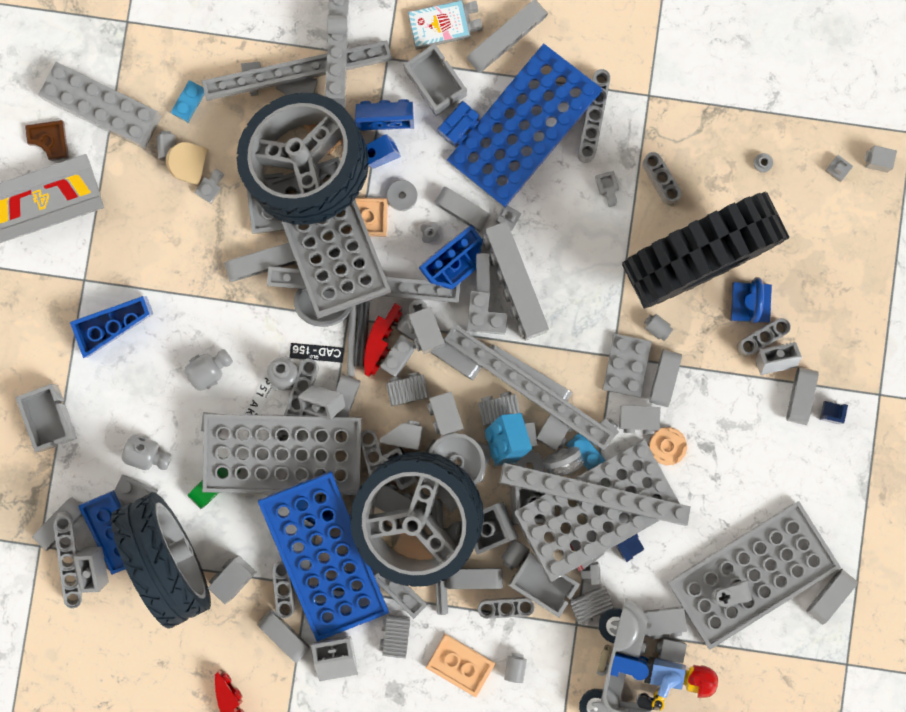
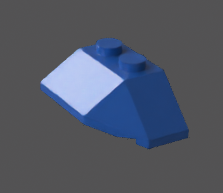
M470 225L426 259L419 266V269L431 284L452 290L476 270V255L481 254L483 239L474 227Z

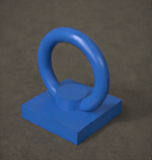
M755 277L751 283L733 282L731 321L770 323L772 285L763 284L760 277Z

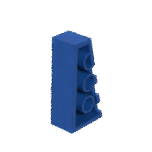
M142 296L71 321L70 324L82 357H90L153 315V311L148 297Z

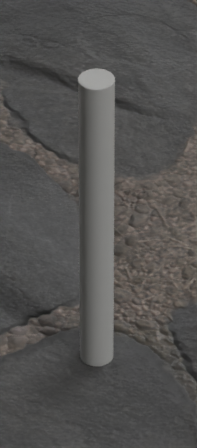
M357 305L352 306L349 313L347 376L355 377Z

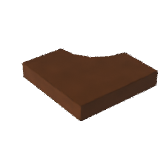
M63 120L25 125L28 145L42 148L50 161L69 158Z

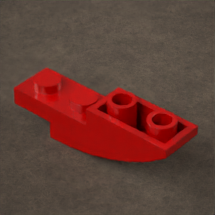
M394 303L385 319L378 315L369 334L364 360L365 375L369 378L371 374L375 376L380 367L378 365L380 359H385L390 351L388 349L389 344L383 340L384 338H389L393 331L391 328L393 323H398L403 315L401 312L402 307Z
M219 670L215 674V692L220 712H244L242 709H238V706L243 702L241 692L238 688L234 689L230 683L232 680L228 673H223L222 670Z

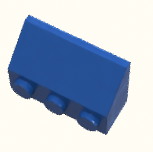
M400 99L398 102L381 100L379 103L361 101L360 104H356V126L359 131L414 128L413 101L409 102L408 99Z

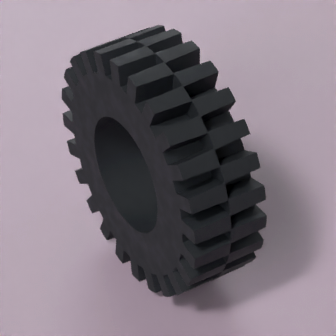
M765 191L751 197H746L737 203L734 202L720 211L716 210L700 220L689 223L688 226L670 233L669 236L651 243L652 245L639 250L636 254L623 261L622 266L643 308L646 309L691 290L718 275H722L746 263V261L783 243L790 236L768 193Z

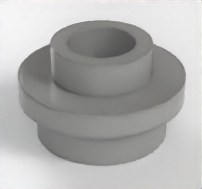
M766 153L759 154L754 159V167L759 172H768L773 166L772 157ZM761 160H766L767 165H762Z

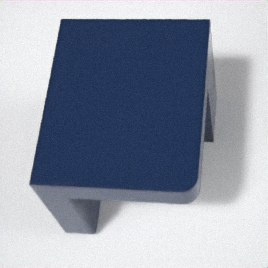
M824 401L820 420L834 424H844L848 405Z
M638 534L616 545L625 562L633 559V556L644 551Z

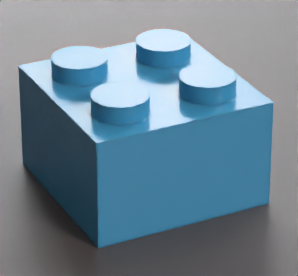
M522 413L501 415L485 429V438L488 441L490 455L495 466L503 465L504 463L515 464L532 450Z

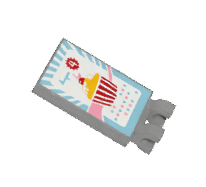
M463 0L408 11L415 49L471 38L470 32L481 31V18L471 22L469 14L478 12L477 0L465 5Z

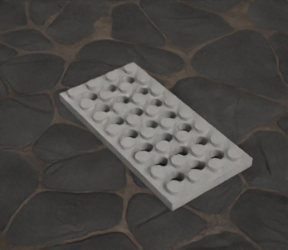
M339 157L318 164L320 166L319 177L322 185L324 184L322 180L325 177H331L340 164ZM295 172L267 181L268 187L275 192L286 194L288 190L292 189L296 191L295 195L301 194ZM356 200L343 210L345 211L343 217L334 216L323 224H309L306 230L299 229L298 224L281 221L317 319L391 293ZM348 226L352 230L348 234H343L341 229ZM325 233H332L334 235L331 240L323 239ZM313 239L315 244L312 247H307L305 245L306 240ZM356 243L358 248L355 251H350L347 248L348 245ZM334 249L340 251L337 257H331L329 253ZM314 256L322 258L318 264L312 263L311 259ZM357 260L365 262L361 268L355 267L354 263ZM339 266H343L347 270L344 274H338L336 269ZM320 273L328 274V278L324 281H320L317 277ZM363 277L371 278V282L368 285H364L360 281ZM346 283L353 285L350 291H344L342 287ZM333 290L335 294L331 298H326L324 292Z
M205 413L203 492L277 493L315 478L316 471L323 469L326 473L332 471L341 495H356L360 488L361 417L334 416L329 420L320 416ZM225 428L229 431L227 439L219 437L218 432L220 429ZM240 429H246L249 432L247 439L239 438L238 431ZM259 430H267L269 437L266 440H261L258 437ZM286 430L289 435L288 438L280 440L277 437L278 431ZM300 430L308 433V438L304 441L297 438V433ZM325 431L328 435L327 439L319 441L316 437L317 432ZM344 431L347 434V439L342 442L336 439L337 432ZM220 448H226L229 451L227 458L219 457L218 450ZM241 448L246 449L249 453V456L245 459H241L238 456V450ZM266 449L268 457L260 459L257 456V451ZM280 449L288 452V457L284 460L277 457V451ZM305 450L308 454L305 460L298 459L296 456L297 451ZM324 450L327 453V458L325 460H318L316 458L317 451ZM342 450L346 452V459L343 461L337 460L335 457L337 451ZM221 467L226 468L229 472L225 478L220 477L217 473ZM239 468L247 469L248 476L246 478H240L237 475ZM260 468L266 469L268 476L263 479L259 478L257 470ZM285 469L288 473L287 477L284 479L278 478L276 475L277 470ZM304 469L307 472V477L305 479L297 478L296 471ZM337 470L345 471L346 477L343 480L336 479L335 472Z
M645 440L574 478L575 480L600 485L601 480L605 478L609 481L610 488L626 491L627 487H632L635 494L648 497L657 495L661 500L680 504ZM634 461L641 463L640 471L634 470ZM619 469L625 472L624 480H620L617 477ZM643 478L650 480L649 488H645L642 485ZM544 494L512 512L549 582H553L660 520L602 507V514L598 516L593 511L595 505L577 501L575 507H570L568 499ZM554 505L560 508V515L558 517L551 513V508ZM621 513H625L628 517V521L625 524L619 520ZM579 514H583L586 517V522L583 525L577 521ZM536 515H541L544 519V523L541 526H538L534 521ZM605 522H609L612 526L609 533L603 530ZM562 523H567L570 527L567 534L561 532L560 527ZM589 531L595 534L593 542H589L586 538ZM546 532H550L553 535L551 543H547L544 540ZM572 540L577 541L579 544V549L576 552L570 548ZM557 549L563 555L560 561L555 560L553 557V553Z
M796 501L667 583L707 648L711 650L841 567L801 503ZM791 522L797 525L795 533L788 531V525ZM778 532L781 535V540L775 544L772 542L771 536L773 533ZM801 539H805L808 543L807 548L804 550L798 547V542ZM761 542L764 544L765 550L763 553L758 554L755 551V545ZM785 549L791 551V558L788 560L782 558V552ZM741 553L748 555V561L745 564H741L738 560ZM815 555L818 558V564L812 567L808 560L811 556ZM769 559L775 562V567L772 570H767L765 567V563ZM725 563H730L732 566V571L729 574H724L722 571V566ZM795 566H800L802 569V573L798 577H795L792 573V569ZM756 569L759 577L752 581L749 578V572ZM710 573H713L716 577V581L713 584L706 582V576ZM779 576H783L786 580L785 585L782 587L776 585V579ZM735 580H747L753 599L752 606L745 607L741 603L722 607L713 602L712 592L715 589L730 585ZM694 583L698 584L700 588L699 592L695 595L689 591V587ZM763 586L769 588V594L766 597H761L759 593L760 588ZM704 600L710 603V608L707 611L700 609V603ZM729 607H735L737 611L736 615L732 618H729L726 613ZM713 617L720 619V625L717 628H712L710 625V620Z

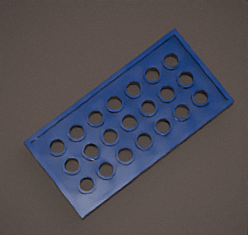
M543 43L479 120V124L469 132L465 140L449 156L447 161L506 208L603 90ZM544 66L552 68L549 74H543L541 69ZM564 77L566 83L563 86H558L556 84L557 78ZM533 80L540 83L536 89L529 87L530 82ZM572 89H579L581 94L578 97H572L570 95ZM552 92L554 97L552 100L547 101L543 98L544 94ZM520 95L527 96V101L523 104L517 102V98ZM561 103H566L569 108L565 112H560L558 106ZM533 107H541L542 112L539 115H533L531 113ZM512 109L515 111L514 117L506 118L505 112ZM555 118L557 122L553 127H549L546 125L547 119ZM528 121L530 126L528 129L522 130L519 128L520 123ZM496 124L503 126V130L500 133L493 132V127ZM541 132L544 134V139L539 142L535 141L534 135ZM509 136H516L518 139L515 144L510 145L507 143ZM489 139L491 144L489 147L483 148L481 147V141ZM530 147L532 153L529 156H523L521 153L523 148ZM498 150L505 151L503 159L495 158V153ZM470 154H478V160L470 162L468 159ZM518 162L520 167L518 170L512 171L509 169L510 164ZM485 165L493 166V171L490 174L483 173ZM501 176H505L508 179L507 183L503 186L497 184V180Z
M332 471L258 500L262 514L317 642L389 614L372 568L365 563L355 546L351 534V517ZM319 492L326 495V499L322 502L315 499V495ZM299 500H305L308 506L300 509L296 503ZM287 507L289 514L281 516L278 513L279 508ZM330 510L334 515L331 519H325L322 513ZM311 517L315 520V524L310 527L306 526L304 520ZM288 525H294L297 531L290 534L285 528ZM332 528H338L341 534L333 537L329 532ZM314 535H319L323 540L319 544H314L311 538ZM300 542L304 545V549L296 551L293 545ZM344 545L348 548V551L345 554H339L337 548ZM327 553L330 558L324 562L319 559V555ZM303 560H309L312 565L304 569L300 563ZM347 563H353L355 569L348 572L344 569V566ZM329 570H334L337 576L329 579L326 573ZM315 577L319 583L316 586H311L307 582L308 579ZM359 580L362 582V587L354 589L351 586L352 582ZM338 587L342 588L344 594L336 596L333 590ZM317 595H324L326 600L323 603H317L315 597ZM361 598H367L370 602L367 606H361L358 601ZM343 605H349L351 611L343 613L340 608ZM325 612H330L333 614V618L327 621L322 618V615Z

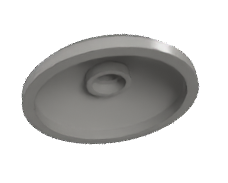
M298 289L294 297V307L298 316L306 323L314 326L328 327L336 325L343 321L351 311V307L317 319L306 289ZM324 292L326 298H331L335 294V292Z
M460 433L448 434L439 438L429 450V453L441 455L453 462L456 458L460 459L461 464L459 466L468 473L475 485L482 478L486 464L485 455L481 446L473 438Z

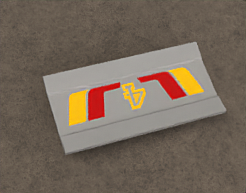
M87 154L0 183V243L104 208Z

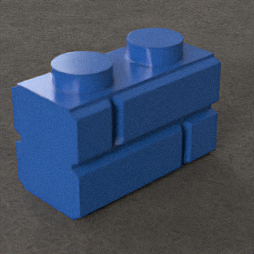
M462 101L437 128V132L455 147L457 143L460 145L467 137L466 133L470 129L473 130L479 124L480 115Z

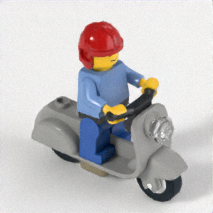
M626 598L623 609H609L602 614L599 620L600 634L606 641L614 643L610 663H608L611 651L610 645H605L601 652L597 674L601 676L607 674L603 690L594 688L583 694L579 702L580 712L661 711L664 708L665 698H667L671 688L681 690L684 685L687 691L697 693V698H708L717 690L718 676L713 669L704 665H693L689 670H686V665L654 657H649L648 659L641 656L640 654H645L647 643L643 642L645 635L649 636L652 624L648 623L649 618L643 609L635 602ZM626 674L632 675L636 680H644V683L660 686V688L655 690L653 698L647 693L638 694L636 702H624L621 700Z

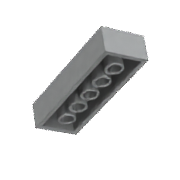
M55 62L38 94L44 101L144 150L162 117L158 111L58 62Z
M505 221L485 229L483 243L485 248L491 251L490 261L492 266H496L498 269L496 276L499 284H504L503 294L506 301L511 302L510 312L513 319L518 320L517 330L520 337H524L525 341L547 333L549 327L508 222Z

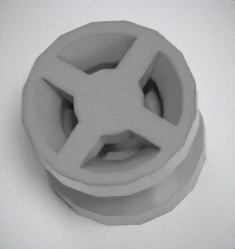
M416 299L410 303L409 313L412 314L428 308L427 304L423 300Z

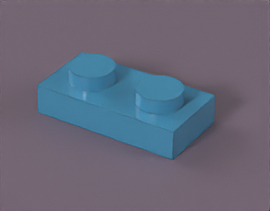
M189 80L174 105L171 114L189 123L205 95L204 88Z
M579 433L566 444L567 447H579L581 456L578 459L588 470L606 461L594 446Z

